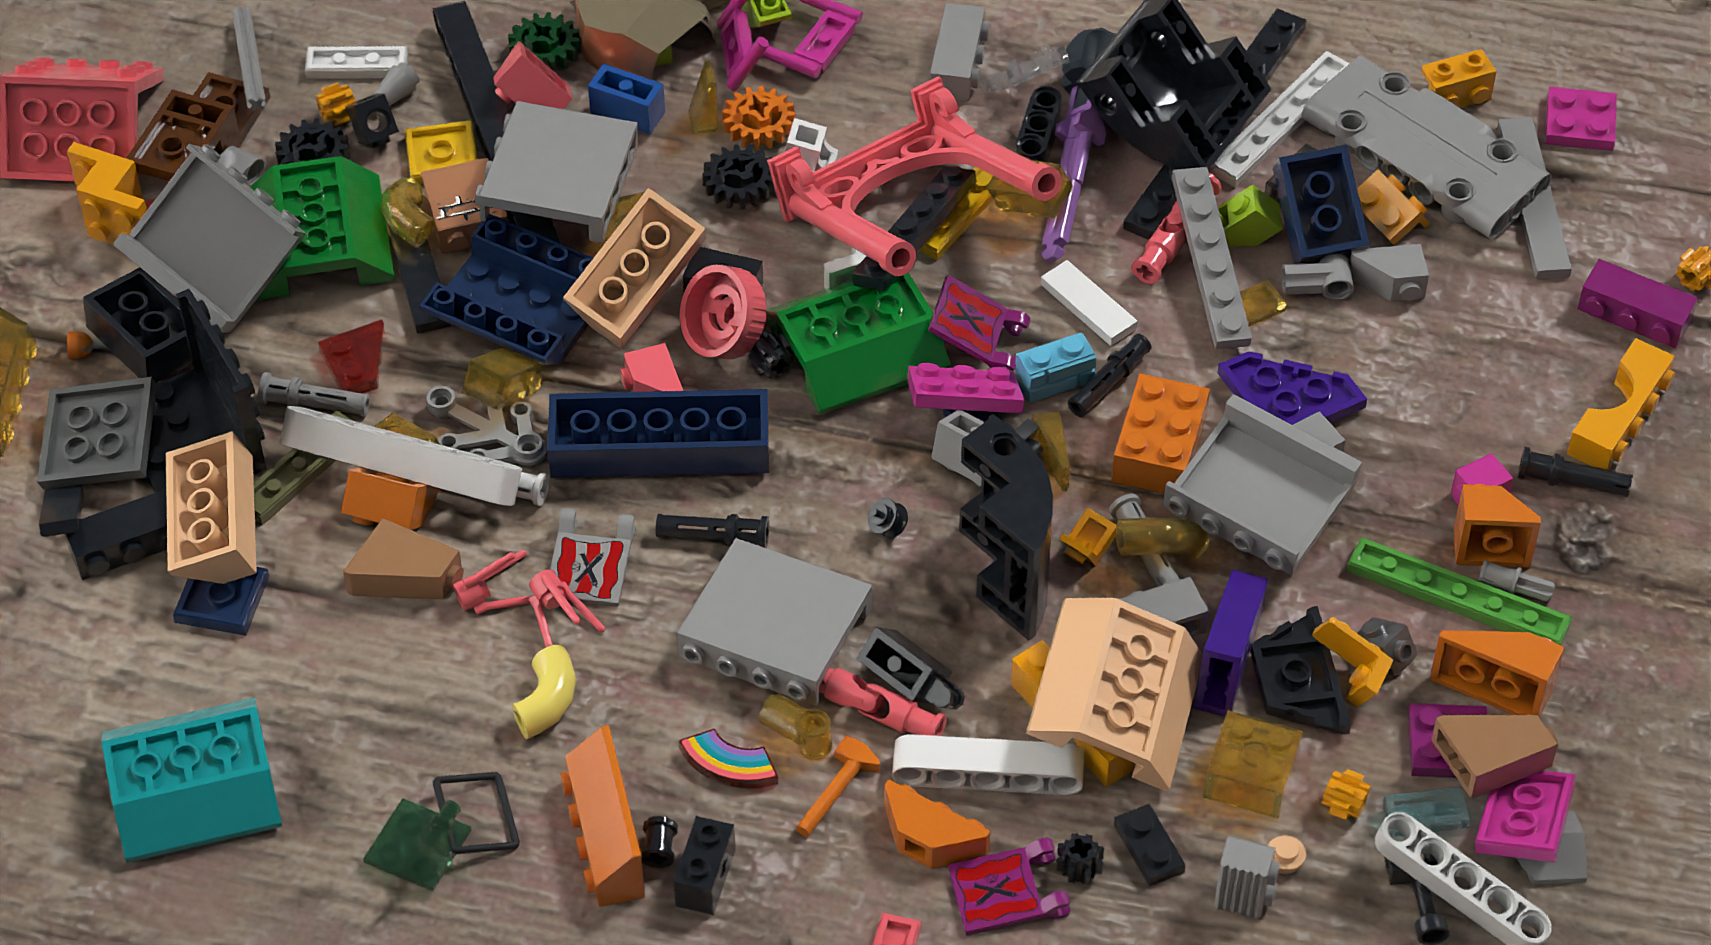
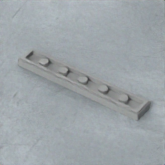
M1532 117L1499 119L1497 125L1499 137L1513 141L1517 145L1519 155L1546 171ZM1549 185L1547 190L1542 189L1534 196L1535 200L1533 202L1530 200L1526 208L1521 207L1522 214L1520 220L1535 279L1570 277L1572 271Z

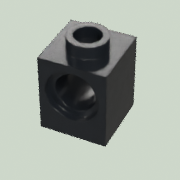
M385 93L373 94L345 105L359 144H371L372 148L390 142V135L399 132ZM371 113L376 114L379 119V125L374 131L367 124Z

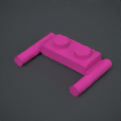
M731 0L716 22L717 26L721 29L720 33L728 77L726 86L731 91L739 89L769 46V42L763 37H758L752 45V29L749 27L747 12L740 11L747 0Z
M799 0L802 3L823 10L825 13L800 43L793 55L768 46L761 57L813 78H818L820 72L823 73L853 35L855 25L859 24L862 20L863 12L833 0Z

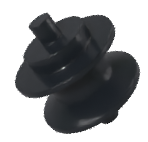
M882 498L876 501L868 514L869 528L874 533L882 534L890 539L899 536L905 529L908 521V512L905 506L895 503L889 498Z

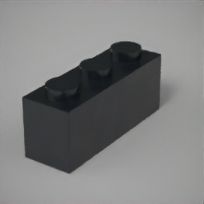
M166 489L82 518L79 531L64 534L82 580L102 575L109 570L138 562L143 558L165 550L167 551Z

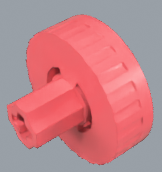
M723 265L707 266L694 275L684 291L680 306L682 333L692 350L706 357L733 360L744 356L753 348L755 343L758 342L763 329H765L769 318L766 314L765 294L757 278L747 270Z

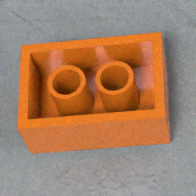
M1139 373L1114 453L1112 482L1164 494L1168 481L1175 483L1196 455L1207 417L1210 388Z

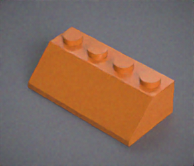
M605 725L597 729L565 756L567 772L560 773L564 795H572L574 804L568 805L572 828L580 827L582 835L575 837L580 861L587 859L589 869L583 870L587 893L595 892L598 907L645 898L641 853L610 727Z

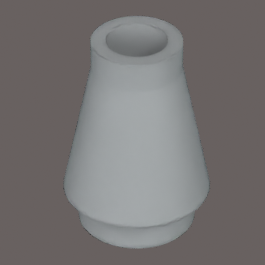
M401 62L397 66L393 65L373 94L385 93L389 106L414 92L420 80L410 66Z

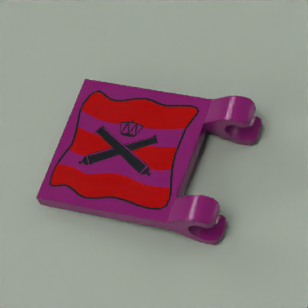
M947 275L944 279L928 331L984 362L990 368L1002 367L1014 371L1016 357L1008 353L995 351L1002 326H1004L1009 334L1019 336L1023 328L1029 327L1030 316L1022 311L1007 309L954 277Z
M1051 838L1038 839L1022 848L948 864L966 936L1040 918H1064L1070 914V901L1065 891H1057L1041 900L1039 899L1030 864L1047 865L1055 861L1054 845Z

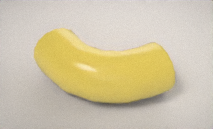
M548 646L535 655L531 665L537 675L538 686L530 696L512 704L515 720L526 739L540 734L559 722L572 704L577 678L571 658L564 646Z

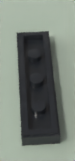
M422 217L388 224L391 242L416 333L450 327V323L419 310V305L436 282L440 283Z

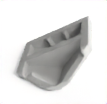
M1568 811L1556 862L1516 858L1527 872L1528 879L1533 885L1587 882L1585 832L1574 811Z

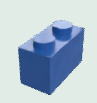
M603 64L588 85L590 114L637 122V129L647 134L652 133L665 114L664 84Z

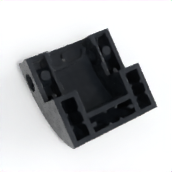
M1144 0L1077 81V84L1096 111L1119 136L1148 157L1175 169L1207 167L1209 170L1272 89L1237 36L1207 43L1179 0Z
M992 414L987 421L962 439L961 463L973 473L981 476V493L960 508L959 531L994 560L993 563L977 574L976 597L1030 641L1036 636L1047 607L1053 492L1047 471L1032 447L1017 434L1011 424L1001 421Z

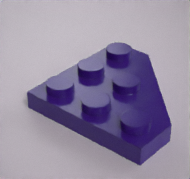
M1251 351L1218 364V375L1234 395L1291 425L1319 411L1332 423L1365 409L1367 404L1366 396L1351 377L1345 373L1336 371L1333 372V375L1312 371L1313 366L1285 359L1283 364L1263 359V354Z

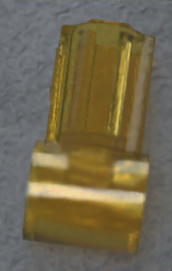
M780 693L777 695L771 694L764 702L763 708L759 713V722L797 744L800 753L805 758L820 760L831 753L833 749L831 720L824 711L818 709L807 710Z

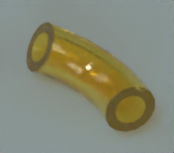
M403 177L393 182L383 192L381 212L393 232L414 248H418L431 234L435 220L419 209L423 202V190L420 184L412 178Z
M1162 517L1119 519L1116 527L1117 546L1122 556L1158 554L1177 555L1193 559L1201 556L1209 544L1208 533L1198 524L1186 519Z

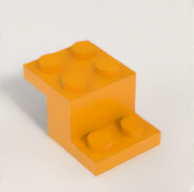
M73 142L67 150L87 234L99 242L105 241L113 244L121 233L129 235L147 211L135 161Z

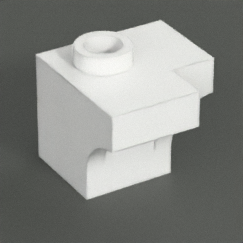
M794 118L785 151L798 147L802 159L808 163L813 172L836 161L838 149L830 146L825 139L827 127Z

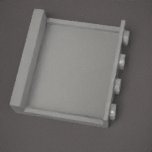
M517 101L512 114H507L505 117L503 137H498L496 140L494 160L487 162L484 185L479 184L476 190L475 205L480 206V221H486L491 207L589 225V241L603 243L638 148L637 122Z
M188 144L186 148L191 152L130 234L121 233L113 245L174 296L190 288L197 301L202 299L205 302L211 316V320H209L211 325L217 323L223 333H231L307 233L298 227L301 221L285 209L280 212L271 205L274 199L260 188H256L254 191L245 184L248 178L233 166L227 169L218 162L221 156L205 144L202 147Z
M1233 394L1225 405L1223 418L1175 483L1168 481L1166 484L1163 506L1168 508L1174 515L1185 517L1198 524L1207 533L1222 537L1233 543L1237 549L1249 552L1264 560L1270 567L1282 570L1292 576L1357 484L1362 462Z
M735 538L677 632L678 657L685 659L691 664H699L719 671L725 676L736 677L753 683L759 688L770 689L787 695L796 701H804L817 706L819 702V686L858 618L867 619L872 610V585Z

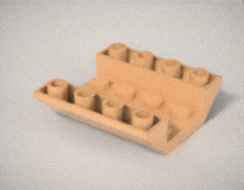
M1066 598L1062 603L1026 734L1060 748L1074 737L1134 762L1135 767L1132 778L1167 792L1171 787L1200 674L1203 654L1185 627L1117 598Z

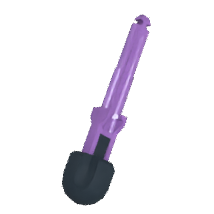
M1104 28L1088 29L1077 34L1067 46L1063 60L1061 86L1071 96L1066 118L1064 121L1056 124L1054 135L1064 143L1058 169L1061 174L1062 183L1059 192L1052 198L1042 241V247L1045 250L1041 251V254L1048 263L1058 260L1066 253L1062 248L1069 243L1091 143L1093 142L1099 146L1104 143L1106 136L1102 117L1077 84L1079 78L1116 35Z

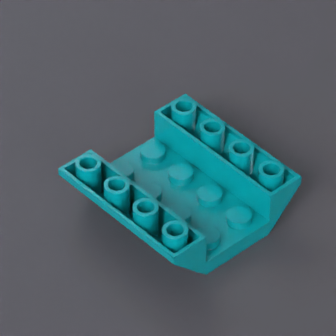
M255 698L102 732L101 743L112 805L126 863L283 827Z

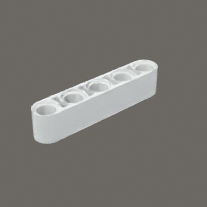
M903 735L897 738L894 743L892 777L895 782L901 785L1053 795H1073L1080 792L1083 788L1084 751L1075 744L1066 743L1060 748L1048 742L929 735Z
M1403 812L1392 813L1384 819L1375 836L1377 850L1504 944L1542 945L1549 937L1551 922L1542 910L1420 822ZM1396 829L1400 831L1405 841L1398 842L1393 840L1387 830ZM1421 853L1433 855L1438 865L1431 866L1426 864L1421 858ZM1454 877L1466 879L1471 889L1463 890L1455 884ZM1487 901L1498 902L1502 906L1504 913L1496 914L1492 912L1488 907ZM1521 925L1531 926L1536 931L1537 938L1527 937L1522 932Z

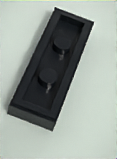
M82 485L45 490L39 519L41 536L49 537L79 531L84 500Z

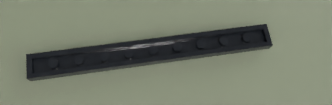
M1278 8L1246 50L1267 82L1306 28V19ZM1166 165L1162 166L1124 219V230L1147 240L1151 238L1164 218L1170 214L1173 205L1177 201L1172 174L1173 170L1178 169Z

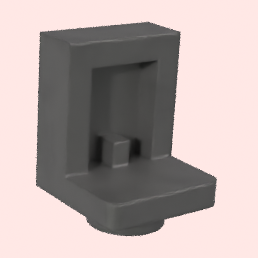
M1372 617L1357 632V634L1368 642L1377 645L1382 652L1394 659L1388 670L1390 675L1397 676L1417 656L1416 647L1406 624Z

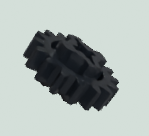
M315 118L313 124H308L303 119L301 120L300 127L290 124V133L281 132L279 134L280 141L275 142V154L278 165L338 156L350 159L348 136L343 134L341 126L333 128V122L330 120L324 125L320 124L319 118Z
M734 144L732 151L722 147L720 156L712 153L710 155V162H704L702 179L703 186L706 187V195H714V203L716 204L726 201L728 209L734 204H739V207L743 210L746 207V203L749 202L755 207L758 206V198L768 200L769 191H775L767 160L772 157L765 158V151L762 149L756 153L752 152V145H748L745 150H740L739 145Z

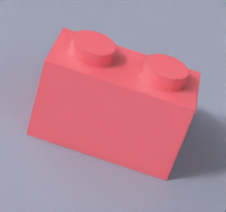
M520 41L514 46L494 76V84L497 86L495 92L508 104L512 101L515 103L521 101L564 109L573 99L569 84Z

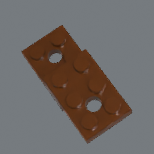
M208 72L194 95L171 90L126 159L135 161L138 173L170 181L191 153L186 148L188 144L199 147L205 144L219 155L230 146L239 148L262 110L255 109L251 111L247 107L243 81ZM263 87L266 105L271 97L269 88Z

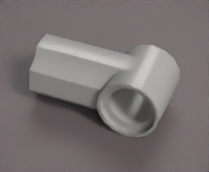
M1342 254L1328 255L1321 259L1319 263L1282 264V290L1285 295L1323 293L1326 299L1340 301L1351 296L1354 291L1349 259Z

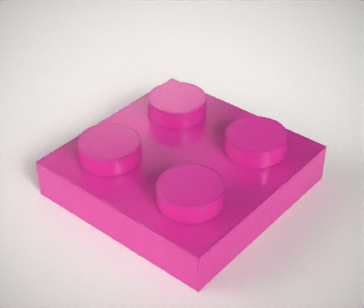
M1549 86L1545 144L1613 151L1616 139L1617 93Z

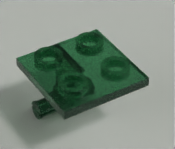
M402 798L363 860L368 865L434 891L456 854L452 853L450 839L452 829L457 846L463 845L472 829L470 825L455 820L461 811V807L454 801L447 800L441 812L438 813Z

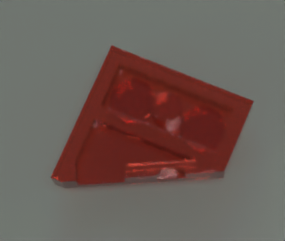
M382 319L318 342L320 353L339 390L364 394L378 388L380 378L379 366L381 365L383 354L382 340L385 337Z

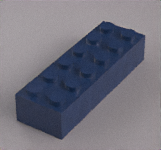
M768 389L549 394L547 453L550 478L769 473Z

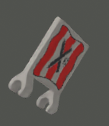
M561 509L558 535L550 569L555 571L561 582L567 583L570 590L582 603L619 607L631 544L636 531L633 515L621 514L618 521L617 537L609 538L575 534L578 525L576 509Z

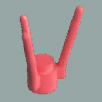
M521 550L516 554L511 552L476 574L454 583L453 589L462 609L467 611L473 608L476 615H479L488 610L530 604L529 599L532 596L485 602V598L491 596L485 580L527 555L526 550Z
M554 570L541 571L531 579L529 587L534 595L530 597L529 602L535 610L546 647L552 646L553 643L543 610L544 606L547 609L561 606L573 623L579 624L580 618L569 604L570 602L599 632L605 631V626L574 595L567 583L560 581Z

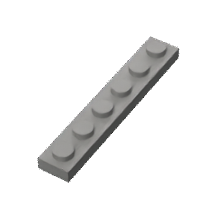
M1208 168L1173 170L1172 182L1215 349L1250 346L1252 336Z

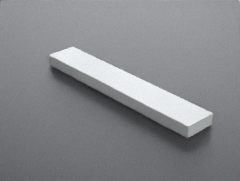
M1326 51L1225 148L1208 172L1236 188L1305 121L1301 114L1309 98L1350 63Z

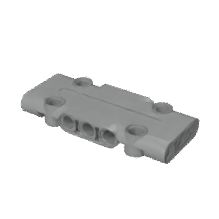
M1363 56L1355 58L1312 95L1302 110L1301 115L1304 120L1326 134H1333L1336 147L1347 145L1349 154L1355 153L1357 160L1363 167L1372 173L1379 169L1387 178L1393 174L1406 188L1403 193L1410 197L1414 195L1423 205H1429L1434 200L1442 204L1441 213L1446 220L1454 223L1465 222L1491 240L1498 237L1521 216V207L1526 208L1530 200L1532 202L1535 200L1534 196L1542 189L1547 190L1552 179L1550 173L1519 155L1517 145L1513 141L1503 138L1496 139L1494 132L1489 126L1437 93L1426 88L1417 91L1410 86V80L1404 73L1398 71L1387 72Z

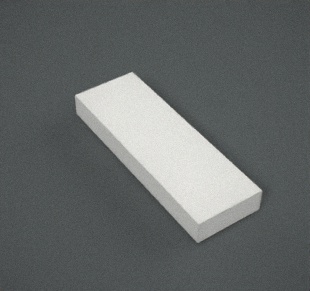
M407 46L308 47L305 65L306 79L385 78L393 65L397 66L401 62L407 64L408 49Z
M1068 260L1041 276V286L1110 346L1137 329L1138 321Z

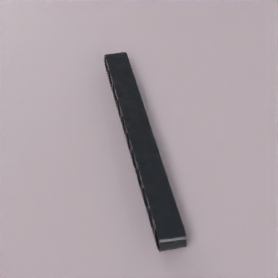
M465 0L432 8L437 33L472 120L485 158L493 161L496 140L498 137H503L505 117L510 113L505 101L495 92L497 88L494 84L495 75ZM506 210L511 223L560 243L551 218Z

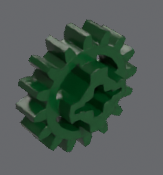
M547 12L545 17L540 18L537 13H533V20L529 21L527 18H521L522 26L513 25V33L508 34L509 54L520 41L554 72H556L557 66L564 69L568 68L567 60L576 61V53L581 50L579 30L574 29L572 20L564 23V16L561 14L556 18H552L551 12Z

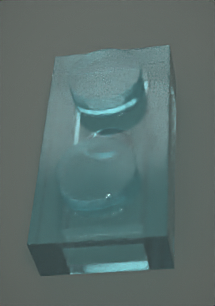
M1461 787L1387 795L1383 799L1382 805L1386 817L1395 812H1403L1413 817L1432 832L1469 827L1470 817ZM1396 829L1389 830L1391 837L1403 836Z

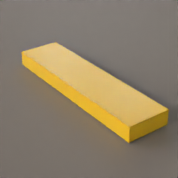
M974 167L972 170L976 172L977 182L919 251L938 261L1008 184L1007 182Z

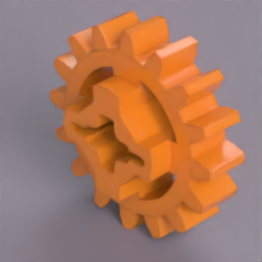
M759 86L758 91L753 92L750 87H747L746 94L742 95L735 92L734 101L726 100V109L722 110L724 132L730 133V140L732 142L740 139L741 147L743 148L751 143L754 144L755 150H759L761 144H765L771 149L773 141L783 144L785 142L784 135L789 136L793 120L796 118L794 103L788 102V95L786 94L777 96L776 88L771 89L769 92H764V87Z

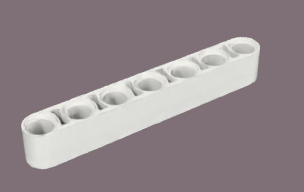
M287 406L279 441L280 444L501 505L512 506L515 504L522 472L521 467L297 406Z

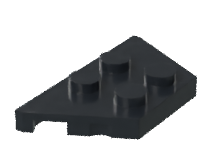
M1312 606L1307 609L1306 615L1294 623L1287 621L1277 627L1274 633L1264 635L1251 643L1250 654L1266 714L1340 734H1350L1351 723L1331 651L1312 636L1315 628L1322 624L1318 606Z

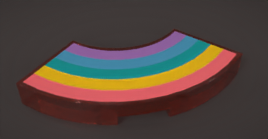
M715 728L678 740L679 749L688 763L707 778L711 776L730 783L731 787L762 788L779 784L778 775L765 746L759 748L734 746L722 739Z

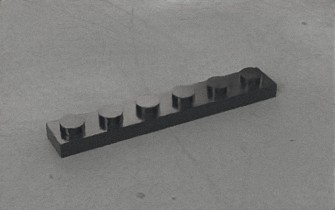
M956 165L944 166L888 232L912 244L917 253L977 182L975 170L964 169ZM868 256L851 273L853 286L883 291L896 278V276L883 270L878 262Z

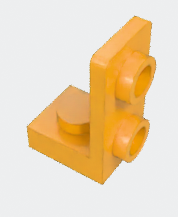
M1330 617L1315 628L1312 636L1356 668L1349 679V683L1352 686L1346 699L1359 707L1378 694L1394 659L1382 652L1377 645L1368 642L1353 631L1348 624L1339 621L1335 617Z

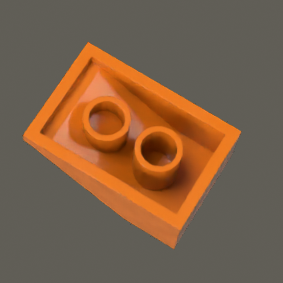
M1442 630L1438 637L1429 680L1512 715H1538L1540 718L1553 693L1565 647L1554 643L1548 638L1539 637L1529 632Z

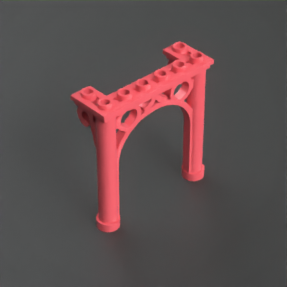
M940 77L933 78L910 90L917 121L813 172L808 163L802 159L798 147H794L767 160L784 221L788 223L799 217L875 260L888 273L894 276H902L908 273L914 266L916 251L913 245L854 213L859 202L867 194L887 181L911 171L930 166L966 164L975 166L1027 192L1038 200L1048 201L1055 197L1062 183L1060 172L1048 164L1036 163L977 134L970 125L955 113L959 111L958 104L952 93L944 88L942 78Z

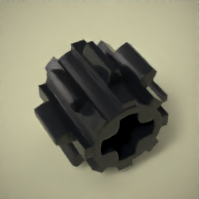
M763 332L758 342L749 351L748 358L752 361V367L760 376L766 374L769 378L772 376L778 378L790 370L791 364L794 363V358L792 357L794 352L782 333L777 336L774 332Z
M1073 833L1070 840L1066 839L1064 843L1058 844L1057 855L1059 858H1057L1056 870L1062 871L1063 876L1067 875L1069 883L1074 884L1076 881L1082 882V884H1089L1091 877L1095 878L1097 874L1102 875L1103 862L1101 860L1104 859V846H1099L1098 842H1094L1092 835L1086 834L1082 836L1078 833Z

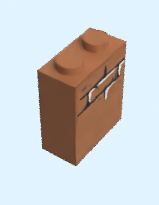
M488 158L421 172L424 197L442 254L471 248L472 235L482 223L480 221V206L475 205V194L478 185H484L485 168L489 161ZM491 207L490 214L507 221L504 209Z

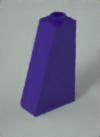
M1236 570L1231 571L1204 648L1194 709L1231 718L1250 655L1251 643L1254 641L1264 607L1269 578Z

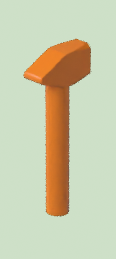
M845 736L836 747L834 757L844 763V766L796 826L799 834L804 837H808L859 770L880 772V760L865 743Z

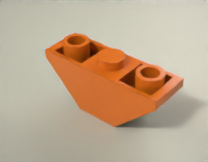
M890 779L884 784V807L899 853L930 869L948 866V864L979 858L989 854L991 831L986 829L982 823L956 814L947 805L941 802H933L919 795L908 785H899Z

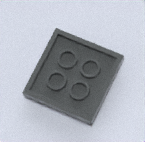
M146 377L50 389L37 483L41 488L49 489L146 478L157 384L153 378Z

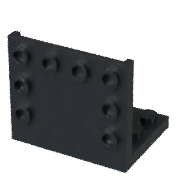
M190 288L177 293L176 296L193 369L157 384L146 479L154 493L166 489L167 452L232 431L253 455V475L266 470L261 441L265 439V435L259 421L256 419L260 417L258 406L251 394L255 393L254 385L247 373L241 374L238 370L240 363L232 348L226 350L223 345L225 344V338L217 323L211 325L209 321L211 316L205 302L202 299L197 301Z

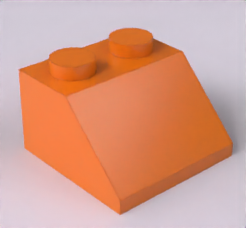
M364 467L351 469L348 473L341 513L353 516L352 521L362 525H374V522L379 523L384 518L413 530L422 527L440 488Z
M1463 484L1453 529L1456 565L1482 566L1484 560L1504 567L1530 568L1541 525V517L1502 486Z

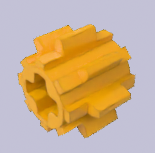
M335 83L321 88L322 93L316 95L315 99L324 122L326 123L330 120L336 126L350 121L345 105L356 100L349 85L340 86L339 83Z
M1700 246L1696 251L1689 248L1679 257L1682 263L1677 266L1676 276L1681 280L1680 283L1688 287L1690 291H1700L1704 286L1707 289H1711L1710 247Z
M1349 769L1343 773L1333 772L1326 786L1322 801L1323 805L1330 807L1329 814L1343 820L1350 816L1360 817L1371 788L1370 784L1363 782L1364 775Z

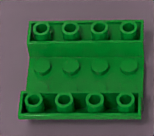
M342 156L271 166L250 186L254 191L256 188H260L274 199L271 205L278 211L282 212L285 209L301 221L298 227L307 233L256 300L290 296L288 277L357 267L360 285L395 280L379 174Z
M909 272L902 276H896L885 291L853 286L851 280L769 308L766 311L769 317L767 323L772 332L777 336L782 333L786 337L805 371V390L820 415L907 385L908 366L932 363L940 368H950L943 339L928 331L933 311Z

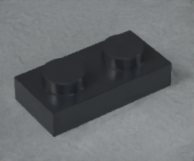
M1150 803L1114 817V827L1149 887L1185 873L1186 864Z

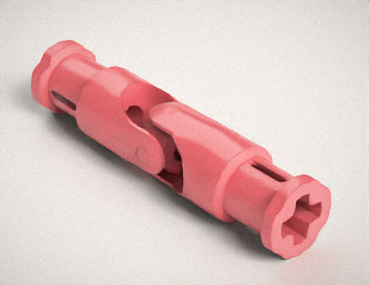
M1209 173L1214 195L1216 196L1220 193L1222 186L1220 181L1213 174ZM1177 201L1173 205L1170 214L1164 218L1145 245V252L1142 257L1135 260L1132 264L1133 274L1146 284H1154L1159 281L1162 274L1161 270L1165 265L1173 261L1187 240Z
M839 667L837 669L829 668L819 686V692L824 694L825 699L841 706H854L864 716L904 734L908 731L915 735L942 736L947 723V715L943 713L935 715L918 707V702L911 701L909 698L877 684H867L857 675ZM886 698L890 704L889 714L882 716L876 712L883 706Z

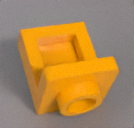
M1087 507L1070 534L1067 536L1062 533L1059 540L1066 547L1064 554L1081 565L1087 560L1097 566L1121 529Z

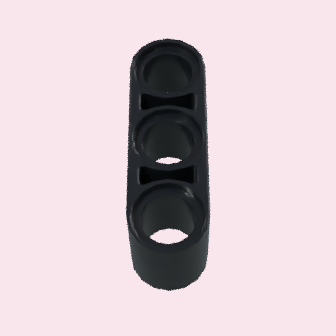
M1041 86L1033 91L1016 141V153L1036 163H1048L1056 136L1054 132L1056 124L1060 122L1062 99L1060 91L1056 88Z

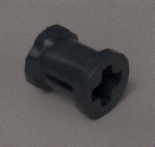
M664 816L649 817L643 822V832L646 836L644 847L640 850L642 863L652 868H667L674 863L675 856L672 851L673 837L678 834V824Z

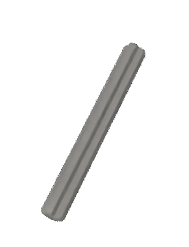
M237 6L233 10V20L247 107L251 111L255 109L263 110L266 106L251 9L247 6L242 8Z

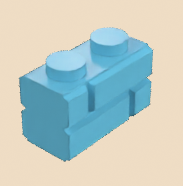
M1083 333L1068 336L1016 354L1015 375L1027 402L1032 403L1074 389L1076 386H1083L1095 375L1096 355Z

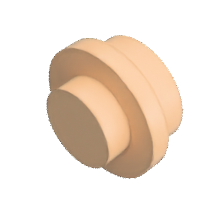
M1279 836L1270 841L1268 846L1276 847L1273 861L1280 863V874H1292L1303 866L1306 859V850L1298 839L1291 836Z

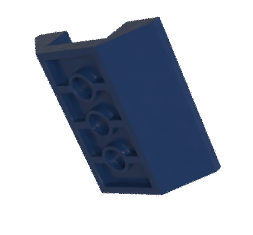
M489 213L486 221H482L472 235L470 257L448 286L436 282L419 305V310L542 364H561L588 327V324L572 309L563 297L593 260V257Z

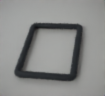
M486 772L438 776L434 778L433 788L449 849L452 853L467 854L511 850L519 847V836L504 782L499 773ZM495 780L512 842L457 846L441 784Z

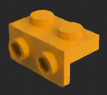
M1481 49L1422 66L1421 73L1429 83L1428 89L1459 108L1480 104L1492 98L1497 71Z
M1377 169L1357 188L1361 209L1367 219L1395 245L1418 223L1424 228L1430 225L1423 216L1427 209L1414 195L1408 200L1402 194L1406 188L1393 174L1387 178Z

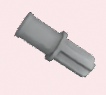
M1487 560L1483 562L1478 579L1479 582L1508 591L1513 595L1516 592L1545 602H1549L1552 599L1555 590L1553 582L1521 573L1522 568L1520 567L1516 570Z

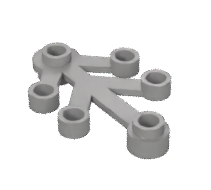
M436 386L427 393V406L432 415L439 419L451 417L475 430L474 432L456 435L445 433L439 437L438 444L443 446L454 444L451 448L461 450V448L498 442L506 447L487 451L476 448L469 453L502 462L514 460L523 466L536 465L546 457V442L539 434L532 431V407L528 402L518 401L510 408L511 420L518 426L519 435H516L506 430L502 411L504 403L503 392L497 386L486 387L481 393L482 404L488 410L489 420L457 404L455 393L450 387ZM489 397H497L494 400L488 399ZM519 412H526V413L523 414V415H518V414H517V413H519Z

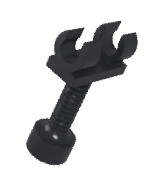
M1423 853L1426 864L1431 866L1438 865L1433 855ZM1384 857L1390 885L1412 883L1420 913V918L1414 924L1418 941L1424 945H1435L1445 941L1450 934L1446 918L1443 915L1436 914L1430 889Z

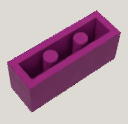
M1598 259L1582 287L1577 310L1677 349L1693 319L1698 297Z

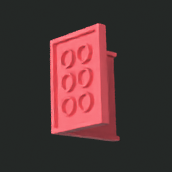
M35 57L33 61H25L24 65H15V70L0 75V178L74 181L67 150L73 142L127 158L138 141V93L162 82L163 68L153 67V62L134 61L133 65L120 66L119 60H100V65H87V59L71 58L66 59V64L54 63V58Z

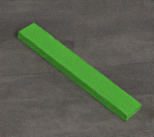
M1363 537L1360 538L1347 564L1346 571L1498 630L1504 632H1529L1539 637L1548 638L1558 645H1562L1573 618L1572 616Z

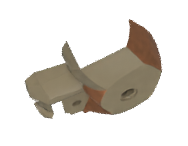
M575 0L577 29L579 30L580 46L584 60L598 70L603 64L652 80L659 53L703 19L710 25L715 42L716 35L708 10L730 0Z

